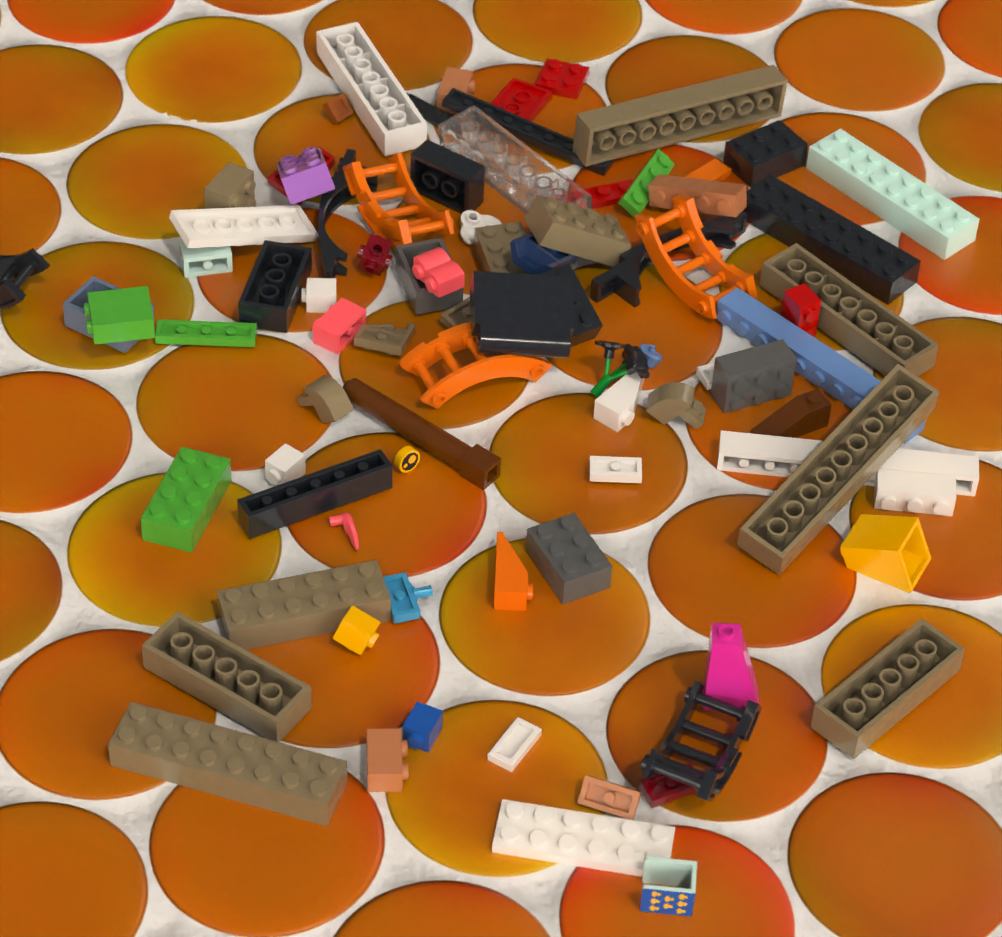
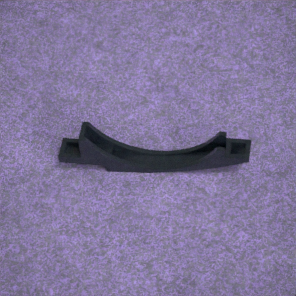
M347 149L344 158H340L338 172H335L334 177H331L335 189L323 193L320 200L318 249L323 278H336V275L346 277L348 268L338 262H346L348 254L330 239L325 230V225L337 208L356 197V195L351 196L342 168L347 164L356 162V150ZM378 175L365 178L371 192L377 191Z
M741 212L737 217L720 216L701 221L704 226L701 228V231L706 240H712L716 247L733 249L736 247L733 239L746 231L748 214ZM681 228L659 235L661 243L664 244L681 236L683 231ZM643 243L620 254L618 265L613 266L592 280L590 298L598 303L615 293L634 308L640 305L639 291L641 290V283L639 278L646 267L652 263ZM686 243L672 251L689 248L690 245Z

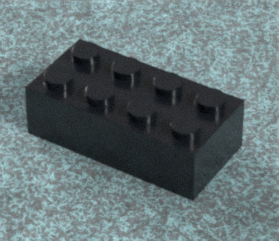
M264 240L238 303L239 323H257V328L288 332L302 297V288L306 287L307 278H309L312 271V248Z

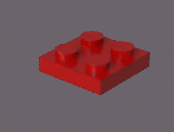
M547 58L535 85L552 91L553 95L577 100L589 75L590 67Z

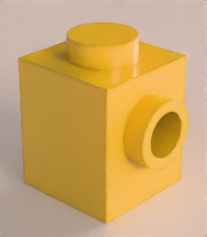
M352 605L342 619L332 639L344 645L347 649L361 655L366 647L372 649L380 634L376 630L381 622Z

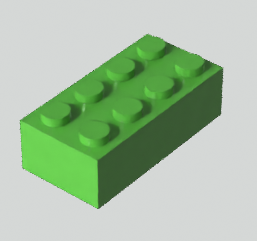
M181 446L141 516L142 540L193 553L232 481L231 459Z

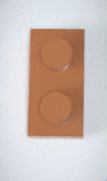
M587 774L585 775L577 803L634 820L642 791Z

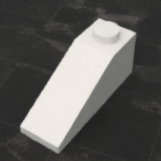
M637 372L631 375L626 374L595 400L593 418L616 432L620 431L624 426L630 425L635 416L644 378H640Z

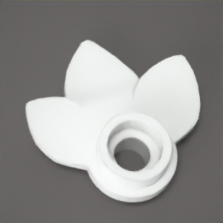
M466 210L460 217L462 227L460 235L470 245L474 243L476 227L499 225L502 223L491 215H481L476 211Z

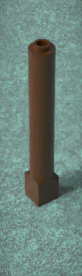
M357 378L348 380L342 388L353 406L458 468L462 478L482 490H485L500 477L501 458L482 446L476 444L471 447Z

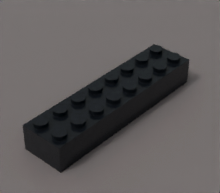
M768 175L746 191L747 207L742 212L748 214L747 223L788 247L797 243L860 289L887 305L917 283L921 260L778 178Z

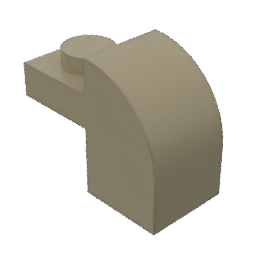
M326 375L307 385L303 389L304 393L296 397L300 407L313 405L322 423L336 422L354 411L342 386L332 377Z
M669 382L649 393L646 411L663 425L679 416L697 430L704 424L706 407L700 401L693 398L695 388L681 382Z

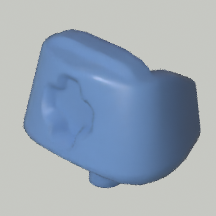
M641 344L639 348L642 351V355L647 358L648 367L655 368L660 364L663 356L655 350V345Z

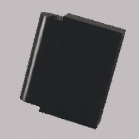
M473 271L470 280L471 336H476L477 353L568 358L571 338L575 330L572 276Z

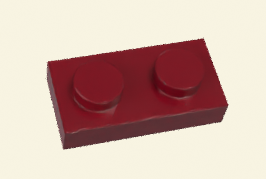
M691 762L685 764V765H688V766L693 767V765L691 764ZM660 774L651 779L644 778L639 780V789L651 808L697 793L694 787Z

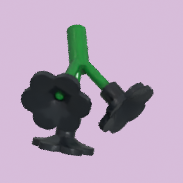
M595 341L596 345H600L605 349L604 358H606L604 375L590 391L597 398L613 380L626 374L631 375L637 372L642 379L650 377L647 358L642 355L639 347L617 342ZM624 348L622 352L624 359L622 365L609 375L614 351Z

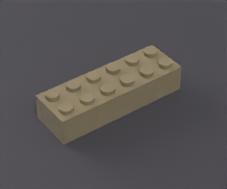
M377 560L217 591L218 615L225 638L245 650L336 632L352 605L381 623L391 621V597Z
M178 611L142 644L144 668L269 740L280 742L312 709L311 686Z
M921 618L814 705L811 728L852 759H855L960 671L965 648Z

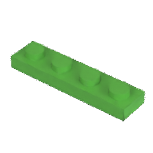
M657 149L618 203L635 218L634 215L640 214L649 202L648 184L659 174L668 175L675 163L660 149Z
M158 319L155 343L255 347L257 323Z

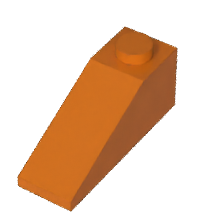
M497 532L494 609L526 611L527 600H532L533 584H528V572L504 533Z

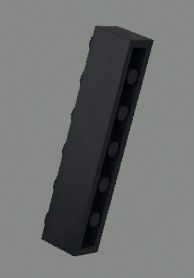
M379 449L237 499L238 522L248 538L251 539L392 488L393 466L382 450Z

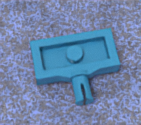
M406 572L383 576L391 597V617L393 623L420 619L417 599L432 597L433 590L431 585L415 588L409 582Z

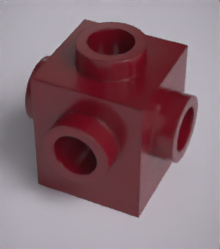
M370 233L366 246L361 244L356 258L361 259L358 268L367 274L380 276L383 268L388 269L393 256L389 255V251L393 241Z

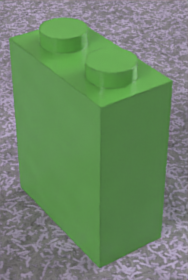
M148 286L87 292L88 303H83L85 318H90V320H86L88 335L93 334L94 345L155 338L154 318Z

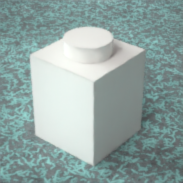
M307 278V287L302 288V302L306 303L307 313H326L331 305L336 304V278Z
M286 443L265 460V477L273 485H280L300 478L306 473L305 454Z

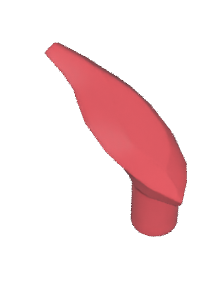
M344 512L340 515L329 516L331 527L344 525L345 533L349 536L353 547L358 551L359 539L351 515L348 512Z

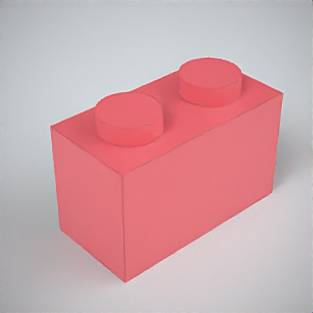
M341 298L336 304L331 305L322 317L316 319L313 323V343L338 355L354 339L361 325L366 324V309Z

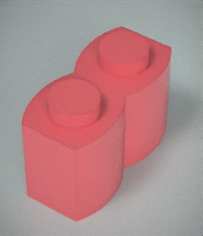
M437 247L413 257L412 272L415 278L425 283L427 290L440 298L465 287L463 270L456 262L450 259L449 255L442 248Z

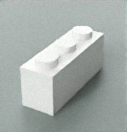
M880 468L877 471L874 485V509L953 516L956 502V476Z

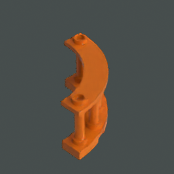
M402 153L388 157L389 164L363 169L360 161L342 167L351 196L356 195L360 203L357 209L362 218L377 236L393 241L392 245L399 246L412 243V236L428 232L437 235L455 234L454 221L450 216L449 210L440 211L431 207L416 190L407 172V164L403 159ZM387 173L393 174L398 188L374 193L371 192L365 179ZM402 196L407 206L384 211L377 201ZM413 215L417 220L407 221V219L398 220L395 218Z
M679 194L672 197L673 209L655 218L642 214L634 215L637 223V233L641 236L646 251L657 271L671 290L700 315L713 320L716 319L715 306L718 300L737 287L753 298H758L753 275L740 270L733 264L728 266L722 260L723 255L716 248L712 240L707 241L701 231V228L704 226L698 215L693 197ZM677 218L683 234L662 244L656 228ZM686 243L689 244L697 257L676 267L667 252ZM703 266L713 276L699 284L693 285L683 274ZM716 285L724 286L727 289L715 296L704 292Z
M471 322L439 332L437 334L438 338L427 344L422 342L399 361L402 369L417 377H421L428 390L420 397V400L436 409H439L454 395L477 383L500 377H519L536 383L553 366L551 362L533 356L508 354L486 358L485 354H478L476 336H471ZM469 348L476 362L460 368L452 353ZM443 358L451 373L436 383L428 368Z

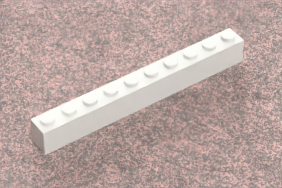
M721 430L717 470L790 477L823 441ZM898 448L880 467V469L956 476L957 495L975 496L979 482V456ZM877 472L864 485L874 486Z

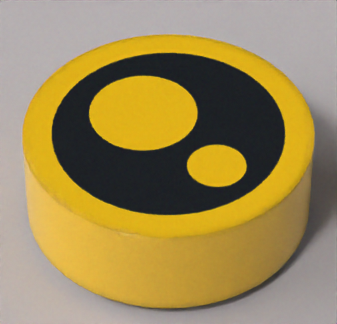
M405 446L396 454L394 465L403 473H408L418 465L420 453L412 446Z

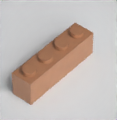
M659 174L648 184L650 207L673 209L671 198L678 194L693 197L698 213L737 217L747 207L745 184Z

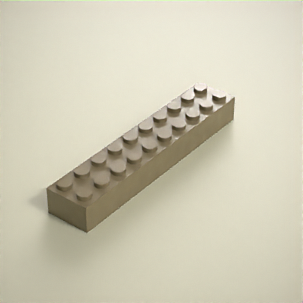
M775 65L578 113L572 151L586 167L780 117L788 79Z
M897 364L740 528L737 545L780 575L935 410L940 391Z

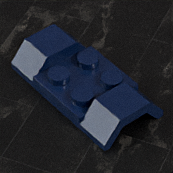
M532 232L516 238L510 243L513 263L528 274H540L568 263L572 265L578 258H581L540 246Z

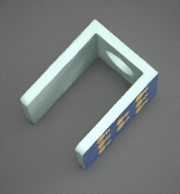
M646 856L642 882L646 884L642 887L640 911L692 917L696 891L697 861Z

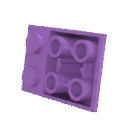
M315 147L306 148L302 151V154L295 157L293 155L284 156L280 159V162L276 163L290 205L335 189L320 147L317 149Z

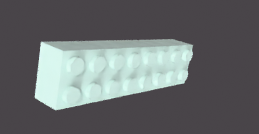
M841 128L809 146L806 169L941 259L946 260L975 241L979 218Z

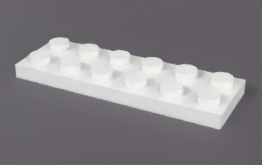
M300 205L171 210L169 216L187 248L263 245L264 240L280 243L316 242L318 238V232Z
M502 799L492 852L643 877L646 856L671 858L675 827Z

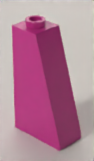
M712 622L703 694L741 708L742 705L746 706L748 700L759 704V687L741 625ZM703 706V710L705 711H716Z

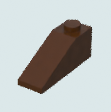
M819 389L809 391L793 398L752 428L750 433L797 438L827 427L832 404Z

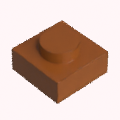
M343 93L323 104L334 125L354 113Z

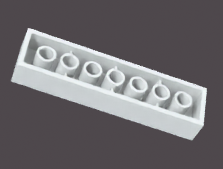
M354 22L316 31L318 56L383 155H394L417 149L427 140L426 121L360 24Z

